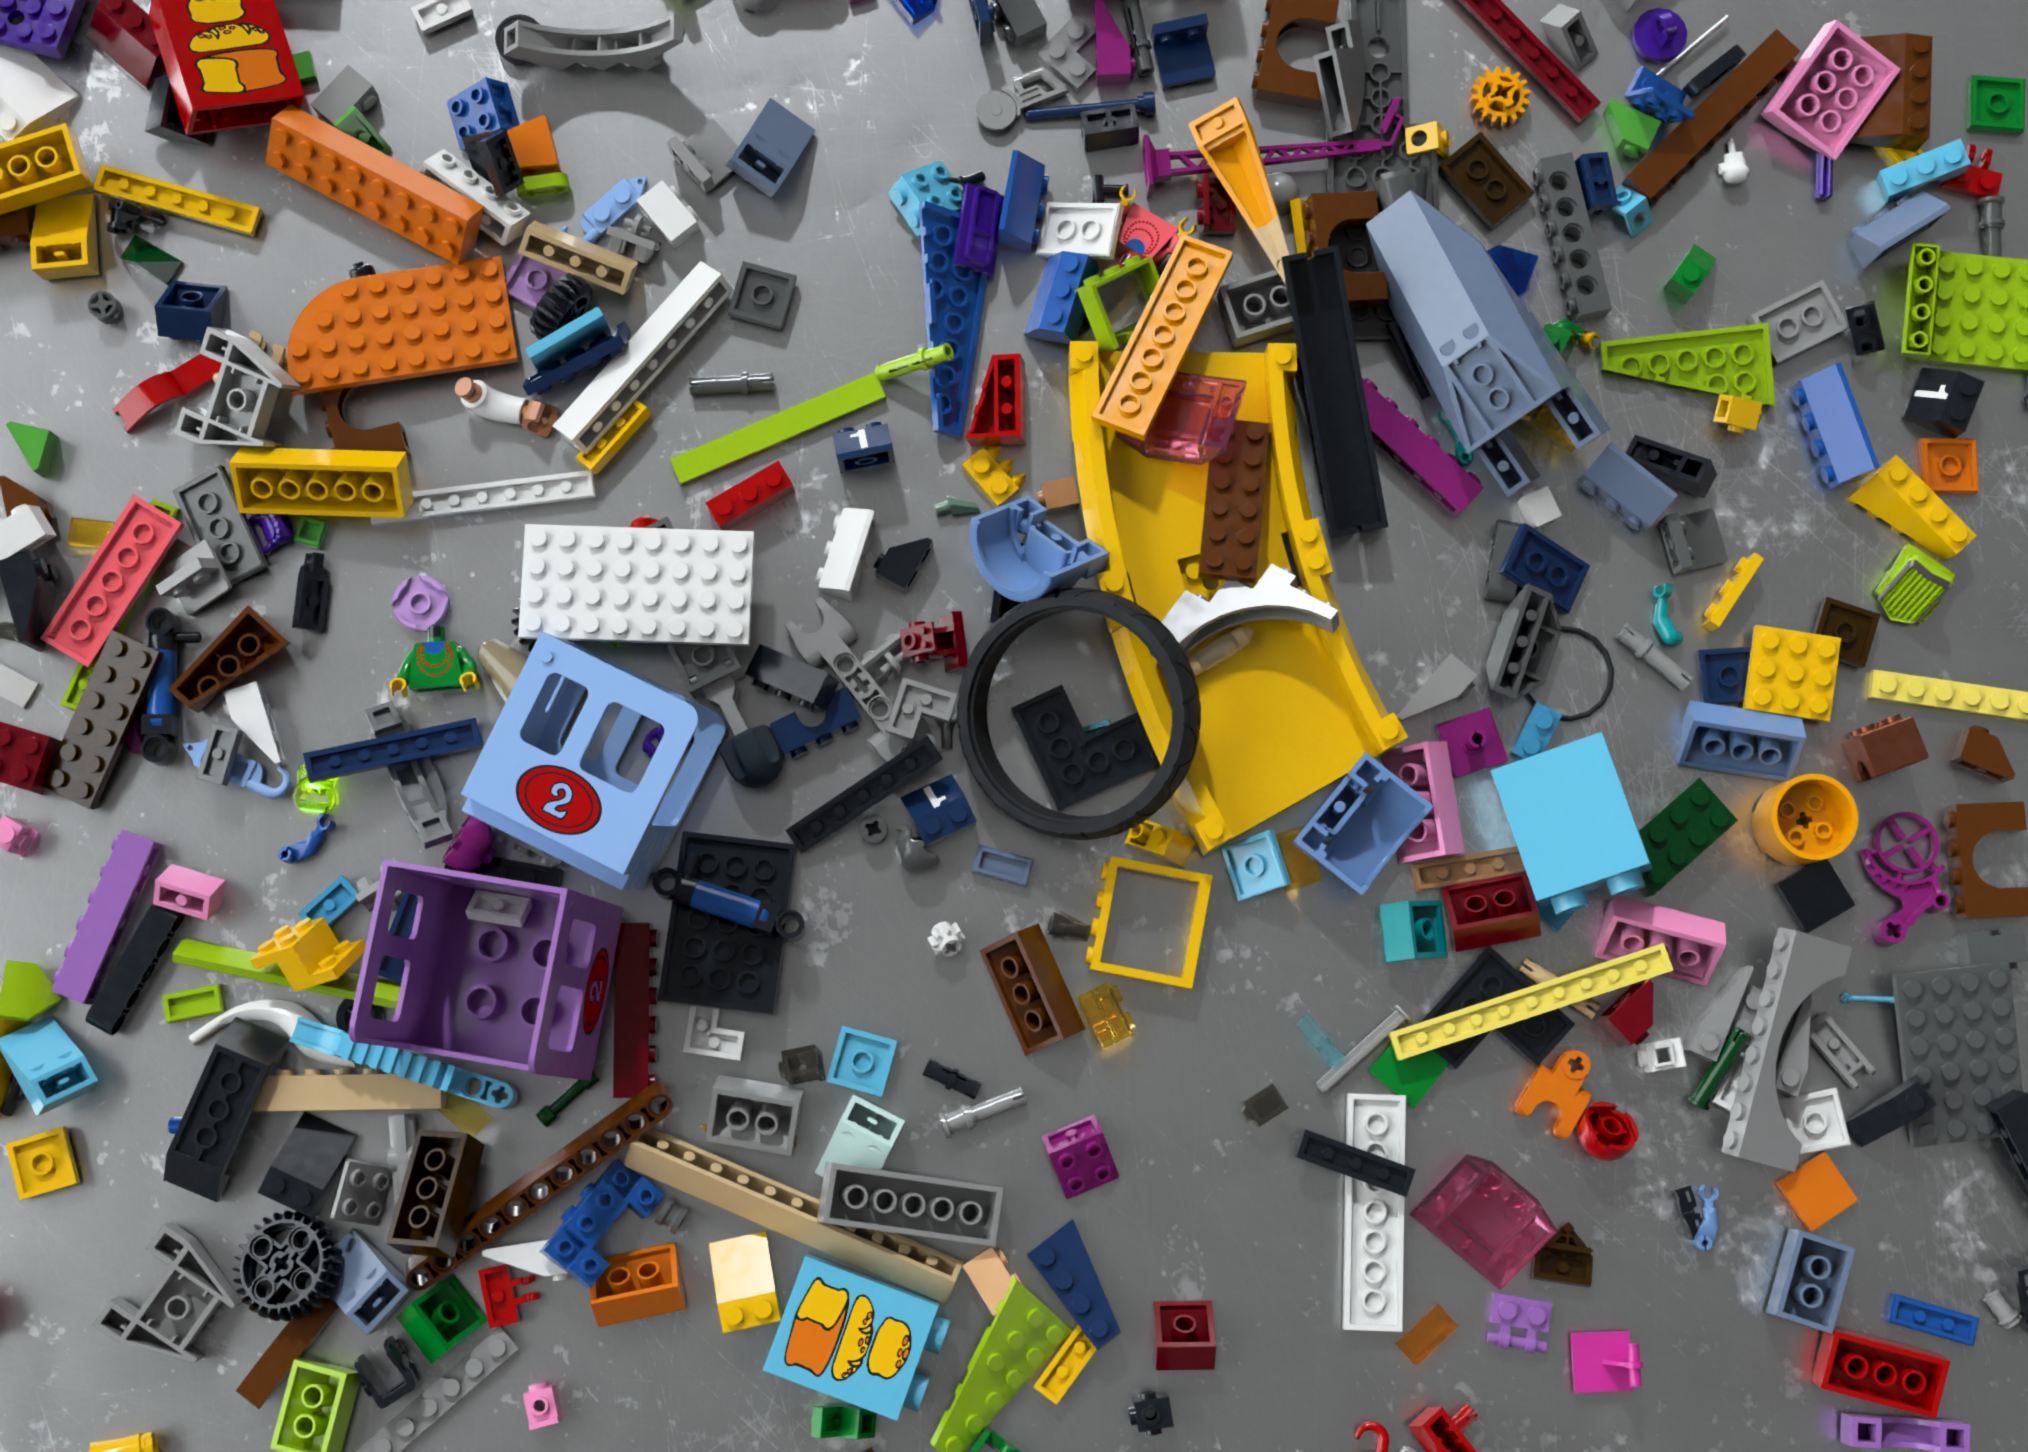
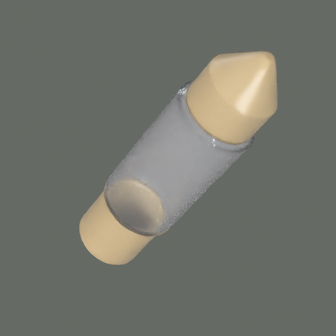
M1238 627L1193 652V655L1189 656L1188 659L1195 676L1201 672L1208 671L1247 646L1251 641L1254 630Z

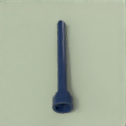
M1144 92L1142 96H1137V99L1027 109L1024 112V117L1026 120L1080 116L1082 111L1132 103L1135 104V109L1139 113L1144 112V115L1156 114L1154 92Z

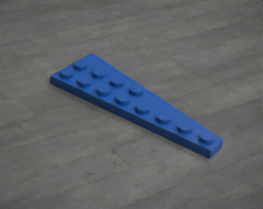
M923 201L919 204L928 349L948 343L954 352V357L951 361L936 364L929 370L933 432L959 439L963 437L987 275L953 264L960 213L928 201Z

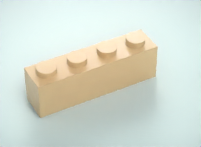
M533 221L526 227L518 254L566 273L580 276L584 280L622 295L630 289L639 264L638 261L537 221Z

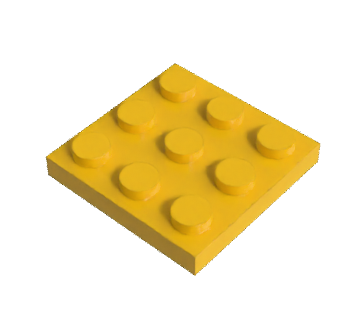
M1761 625L1754 626L1743 709L1830 722L1841 638Z

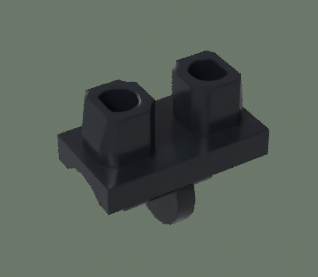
M1869 301L1856 306H1847L1845 311L1856 356L1885 350L1875 301Z

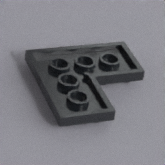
M1063 685L1057 686L1011 708L1058 812L1160 765L1138 712L1086 735Z
M1487 946L1418 1023L1533 985L1491 946ZM1558 1008L1495 1030L1535 1067H1538L1573 1028L1575 1023ZM1490 1031L1433 1050L1456 1070Z

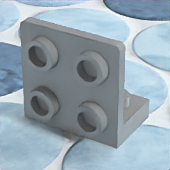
M710 119L683 142L676 135L667 142L671 155L706 194L734 172L725 165L738 146L714 119Z

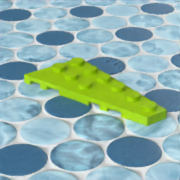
M1769 323L1599 342L1601 370L1716 395L1737 396L1762 402L1763 405L1776 406Z
M1012 1276L1008 1284L1010 1288L1004 1300H1000L996 1308L998 1312L991 1326L986 1328L967 1366L968 1373L963 1383H959L954 1392L956 1397L950 1409L945 1411L930 1441L932 1446L939 1452H964L1072 1332V1329L1014 1276Z

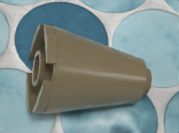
M498 639L486 640L478 648L477 659L506 703L529 656Z

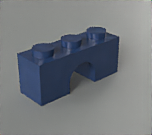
M844 687L834 692L826 708L825 719L818 726H805L798 719L796 712H793L770 723V727L785 757L792 756L793 759H796L808 752L807 748L816 743L818 746H823L834 739L833 735L841 731L844 734L854 731L859 727L858 723L863 720L847 687Z

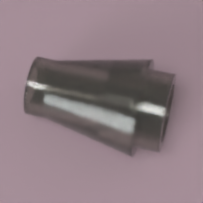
M1062 911L1059 913L1052 912L1047 926V934L1053 935V939L1082 940L1087 942L1091 932V925L1085 924Z

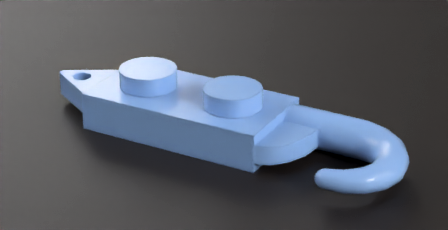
M646 176L628 180L622 178L586 210L581 217V226L586 234L582 240L593 244L606 234L608 226L614 227L638 206L636 200L642 196L647 182ZM563 226L560 231L566 233L568 227Z
M207 739L204 742L183 744V747L194 761L192 765L200 767ZM238 753L229 778L230 782L271 799L279 798L286 794L291 784L289 773L281 766L277 768V771L283 777L280 787L272 788L263 784L264 770L262 765Z

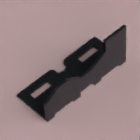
M1690 1185L1671 1192L1677 1206V1211L1680 1214L1686 1238L1695 1240L1694 1236L1698 1231L1695 1220H1698L1699 1225H1701L1702 1218L1700 1213L1693 1211L1697 1203ZM1686 1191H1689L1691 1202H1688Z

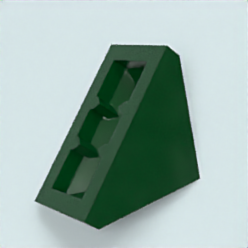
M134 235L120 257L122 260L168 286L183 265V262L137 235Z

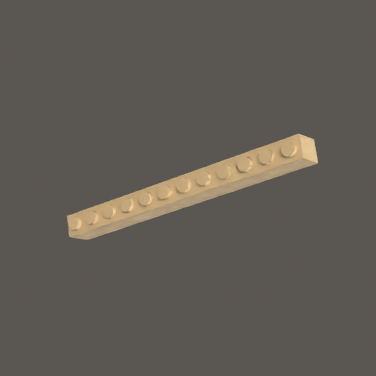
M654 1128L648 1129L630 1143L623 1166L943 1304H946L963 1261L898 1233L818 1222L819 1199Z

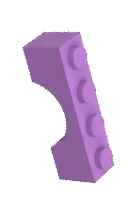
M1841 1412L1840 1442L1851 1447L1882 1449L1884 1447H1900L1934 1452H1970V1424L1950 1419Z

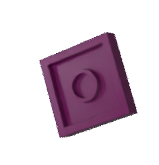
M1490 707L1434 726L1439 741H1447L1453 779L1508 761Z

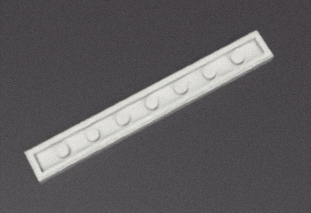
M586 470L413 491L414 503L405 518L371 517V524L373 526L593 500L597 499L594 473Z

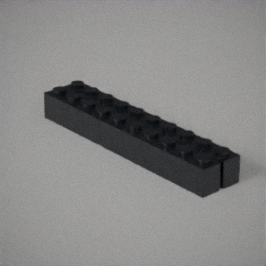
M1338 246L1313 250V258L1308 259L1307 252L1281 257L1332 538L1358 533L1356 526L1360 525L1363 532L1388 527Z

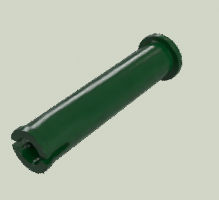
M1736 1026L1733 1028L1731 1035L1721 1049L1717 1062L1712 1063L1693 1096H1688V1099L1701 1109L1709 1110V1102L1744 1046L1752 1037L1749 1033L1745 1034L1743 1029Z

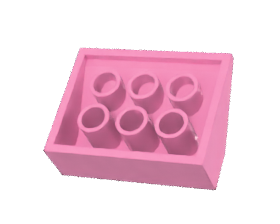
M1834 20L1823 25L1760 115L1783 133L1835 161L1901 69L1840 21Z

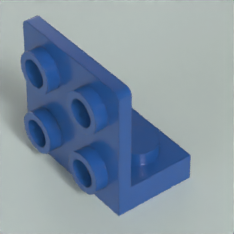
M1644 66L1638 68L1624 96L1632 102L1631 105L1640 111H1648L1654 115L1653 118L1662 121L1661 124L1664 125L1692 120L1696 115L1695 112L1682 105L1687 95L1683 90Z
M485 77L447 101L461 151H466L462 137L467 134L509 130L520 125L508 83Z

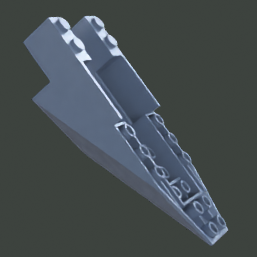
M1412 190L1408 191L1366 223L1379 272H1385L1388 303L1398 325L1467 455L1477 451L1507 497L1518 492L1541 476L1508 428L1543 403L1548 405L1577 450L1588 445L1611 429L1533 313L1527 311L1480 241Z

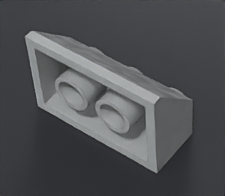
M718 1074L712 1089L705 1141L791 1156L800 1119L804 1089Z

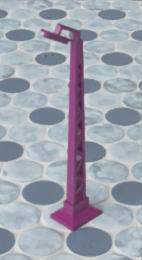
M1402 95L1399 98H1393L1380 127V131L1383 132L1382 137H1384L1392 119L1399 120L1389 142H1381V139L1258 146L1260 154L1268 153L1262 159L1264 166L1381 152L1382 148H1391L1404 121L1403 116L1395 113ZM1144 134L1142 158L1147 199L1151 198L1157 182L1171 181V177L1214 172L1210 165H1206L1207 160L1200 150L1169 152V148L1155 150L1149 136ZM1274 153H1277L1281 156L1271 158L1274 155ZM1203 158L1198 166L1190 159ZM1179 159L1186 166L1184 168L1171 169L1170 160Z

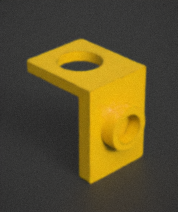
M1437 121L1405 128L1408 155L1435 150L1443 159H1447L1450 156V134ZM1417 132H1425L1427 134L1426 142L1422 146L1413 145V136Z

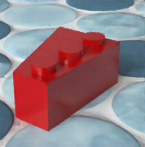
M1020 353L992 355L982 385L981 396L974 410L970 430L967 431L966 440L970 446L1026 444L1025 362Z

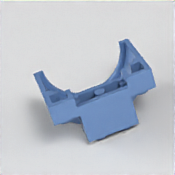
M1029 496L972 517L970 521L971 549L981 574L994 590L1016 602H1028L1032 599H1038L1052 591L1076 585L1081 577L1086 580L1097 575V573L1104 572L1109 552L1089 538L1081 542L1076 541L1046 519L1048 509ZM1017 532L1028 534L1023 546L1020 544Z
M1365 752L1292 844L1313 861L1317 860L1358 894L1363 895L1402 843L1432 810L1433 805ZM1373 785L1374 788L1366 796L1363 790ZM1324 840L1328 842L1327 846L1323 844Z

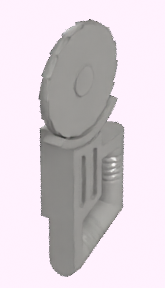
M1041 66L1012 78L1017 93L1013 94L1008 89L1002 88L1001 91H991L983 95L977 103V119L987 129L994 131L1004 130L1011 126L1016 117L1020 118V114L1024 113L1027 109H1034L1053 99L1064 96L1069 90L1045 66ZM1043 79L1055 90L1045 92L1039 85L1024 90L1023 86Z

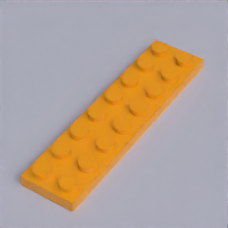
M1181 234L1091 416L1092 422L1137 439L1145 440L1233 259L1232 251Z

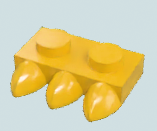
M992 445L986 448L982 447L962 464V468L998 508L1020 491L1025 483L1026 475L1014 474L1009 477L1008 475L1013 467V460L1006 459L996 462L1001 452V446Z

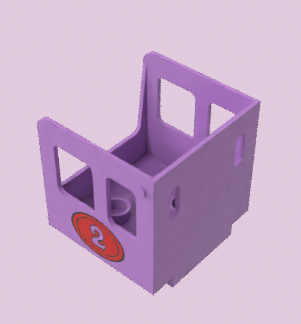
M383 859L349 1024L350 1040L357 1043L413 1050L530 1071L532 1074L591 1081L624 908L566 888ZM397 890L417 895L418 898L412 933L409 938L391 935L388 932L393 900ZM476 890L530 898L532 908L522 928L467 919L465 911ZM385 955L403 959L405 962L394 1018L391 1021L371 1017V1007L381 960Z

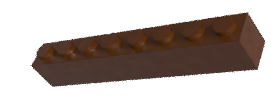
M1776 29L1693 110L1696 113L1694 119L1682 121L1627 175L1621 185L1645 196L1648 204L1651 201L1656 204L1666 194L1667 191L1664 188L1669 183L1675 185L1685 175L1683 169L1688 164L1693 167L1704 156L1701 151L1707 145L1713 148L1723 137L1720 133L1726 127L1731 130L1740 121L1741 117L1739 114L1744 109L1749 112L1760 101L1757 96L1762 91L1767 94L1779 82L1776 77L1781 72L1786 75L1797 63L1794 59L1800 50Z

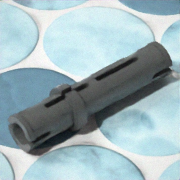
M1121 0L1131 39L1130 52L1135 57L1137 74L1139 76L1150 75L1155 70L1150 54L1152 46L1151 41L1147 40L1139 0Z
M742 372L741 375L689 377V385H701L700 387H689L690 395L727 392L750 394V391H774L775 385L773 382L763 383V381H774L773 372L749 375L748 372Z

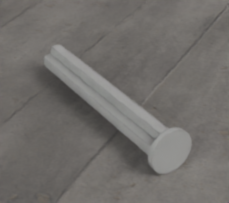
M1398 1005L1395 1006L1396 1010L1316 1082V1086L1323 1094L1329 1095L1390 1039L1388 1033L1401 1029L1407 1023H1412L1410 1017Z

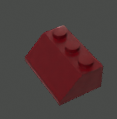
M101 0L96 5L86 37L148 90L154 84V79L161 77L166 72L149 14L132 0Z
M1526 871L1442 887L1450 933L1456 952L1541 936L1540 915Z

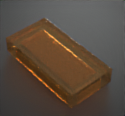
M1436 1303L1395 1344L1417 1366L1458 1325Z

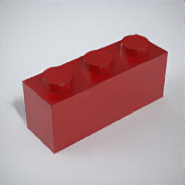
M778 460L705 502L719 529L730 530L794 493L795 490Z

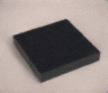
M1828 859L1811 863L1775 884L1804 933L1813 931L1855 906L1854 901Z

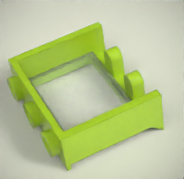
M1136 255L1123 261L1125 266L1120 268L1119 265L1107 268L1103 271L1104 276L1099 277V274L1083 280L1084 286L1074 290L1075 293L1078 292L1095 338L1098 341V353L1119 348L1118 344L1129 341L1160 279L1152 256L1140 259V256Z

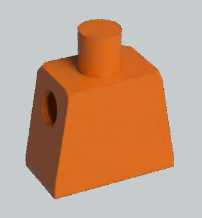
M541 115L507 130L522 177L555 172L562 173L551 127L546 115Z

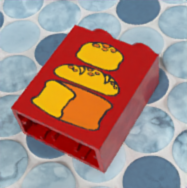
M274 0L151 1L149 17L186 135L271 124L272 117L290 104L299 109L301 108L304 92Z

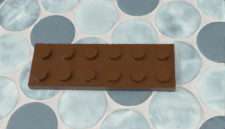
M1213 418L1198 577L1256 582L1270 423Z

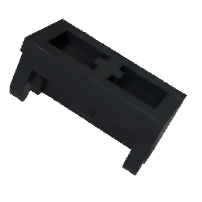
M1134 103L1080 112L1081 134H1083L1085 152L1139 143V123Z

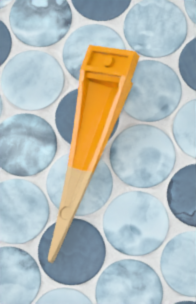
M1235 97L1190 122L1188 125L1199 150L1237 206L1285 283L1281 257L1290 255L1253 126L1249 122L1240 99Z

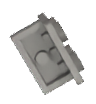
M209 540L201 541L166 565L165 571L168 578L156 585L160 596L179 598L187 615H194L232 588Z
M345 1157L330 1211V1218L378 1226L392 1178L389 1168Z

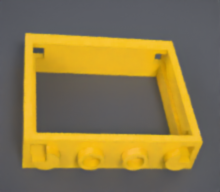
M1111 856L1109 863L1104 862L1101 879H1106L1104 891L1098 890L1095 907H1100L1099 919L1093 918L1090 935H1094L1095 940L1093 947L1088 946L1085 963L1090 964L1089 971L1191 990L1213 875ZM1118 867L1198 883L1181 978L1100 962Z

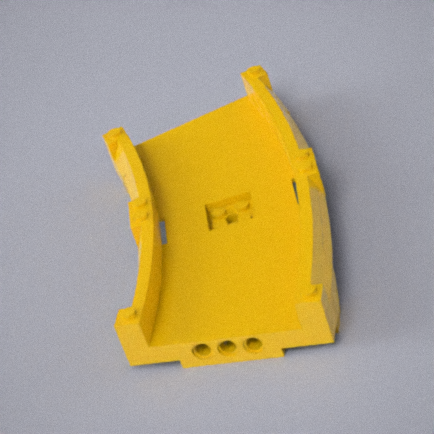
M1070 341L1068 353L1069 420L1072 443L1074 444L1087 539H1091L1109 552L1105 571L1095 575L1097 589L1114 593L1134 602L1129 584L1130 580L1136 604L1162 621L1185 590L1193 594L1199 593L1210 602L1226 581L1214 579L1217 583V588L1208 590L1203 586V580L1206 578L1198 577L1213 418L1270 423L1256 582L1246 583L1253 589L1271 564L1279 568L1285 567L1291 570L1281 534L1287 533L1302 586H1298V589H1305L1313 598L1321 602L1327 601L1338 610L1340 625L1334 633L1315 625L1293 620H1260L1224 629L1208 637L1186 654L1187 657L1194 655L1203 669V672L1195 676L1201 703V727L1196 753L1190 769L1171 799L1188 832L1192 834L1201 853L1205 856L1343 778L1365 752L1375 759L1401 744L1408 736L1394 712L1388 714L1369 675L1366 673L1330 583L1329 577L1333 570L1318 518L1312 519L1299 449L1294 377L1297 373L1296 343H1268L1265 353L1187 352L1160 410L1143 441L1094 423L1091 418L1123 351L1098 353V341ZM1105 617L1131 696L1161 765L1168 748L1172 728V705L1167 681L1156 658L1151 656L1148 647L1125 626ZM1238 627L1251 628L1254 630L1250 643L1242 649H1238L1230 636V632Z

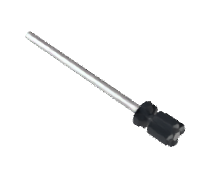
M1728 15L1723 17L1656 74L1661 77L1725 24L1730 17Z

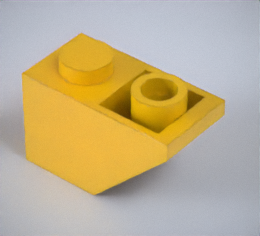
M1146 820L1130 829L1124 843L1165 862L1185 867L1196 841L1176 829Z

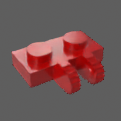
M1969 144L1966 152L1972 164L1976 153V145ZM1986 148L1981 155L1979 167L1970 165L1966 173L1941 182L1940 189L1978 199L1986 196H1998L2003 173L1988 170L1993 150Z
M508 1264L478 1270L490 1329L519 1322L520 1316L517 1304L539 1299L538 1292H531L524 1296L516 1297L513 1287L521 1284H531L533 1281H536L535 1274L512 1279Z

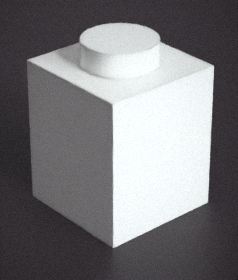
M1534 486L1522 492L1523 497L1517 502L1526 523L1535 530L1553 524L1562 517L1548 486L1541 489L1538 486Z

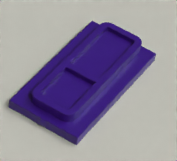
M965 184L953 264L988 276L994 275L998 248V230L1004 196L1000 195L998 191L984 186Z

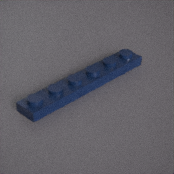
M476 718L311 751L303 753L309 783L481 748L482 742Z

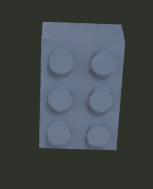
M1789 1228L1765 1313L1832 1334L1856 1248L1801 1230Z

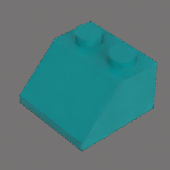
M1442 900L1402 901L1380 905V920L1383 927L1386 962L1448 957Z

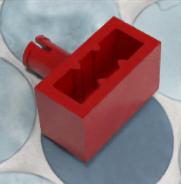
M1465 1404L1452 1418H1450L1443 1407H1427L1407 1426L1426 1452H1476L1463 1435V1432L1474 1421L1479 1419L1477 1413L1471 1414L1474 1409L1468 1404Z

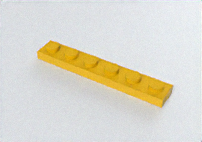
M101 164L93 186V190L101 195L131 203H140L155 210L253 237L263 212L261 208L104 164Z

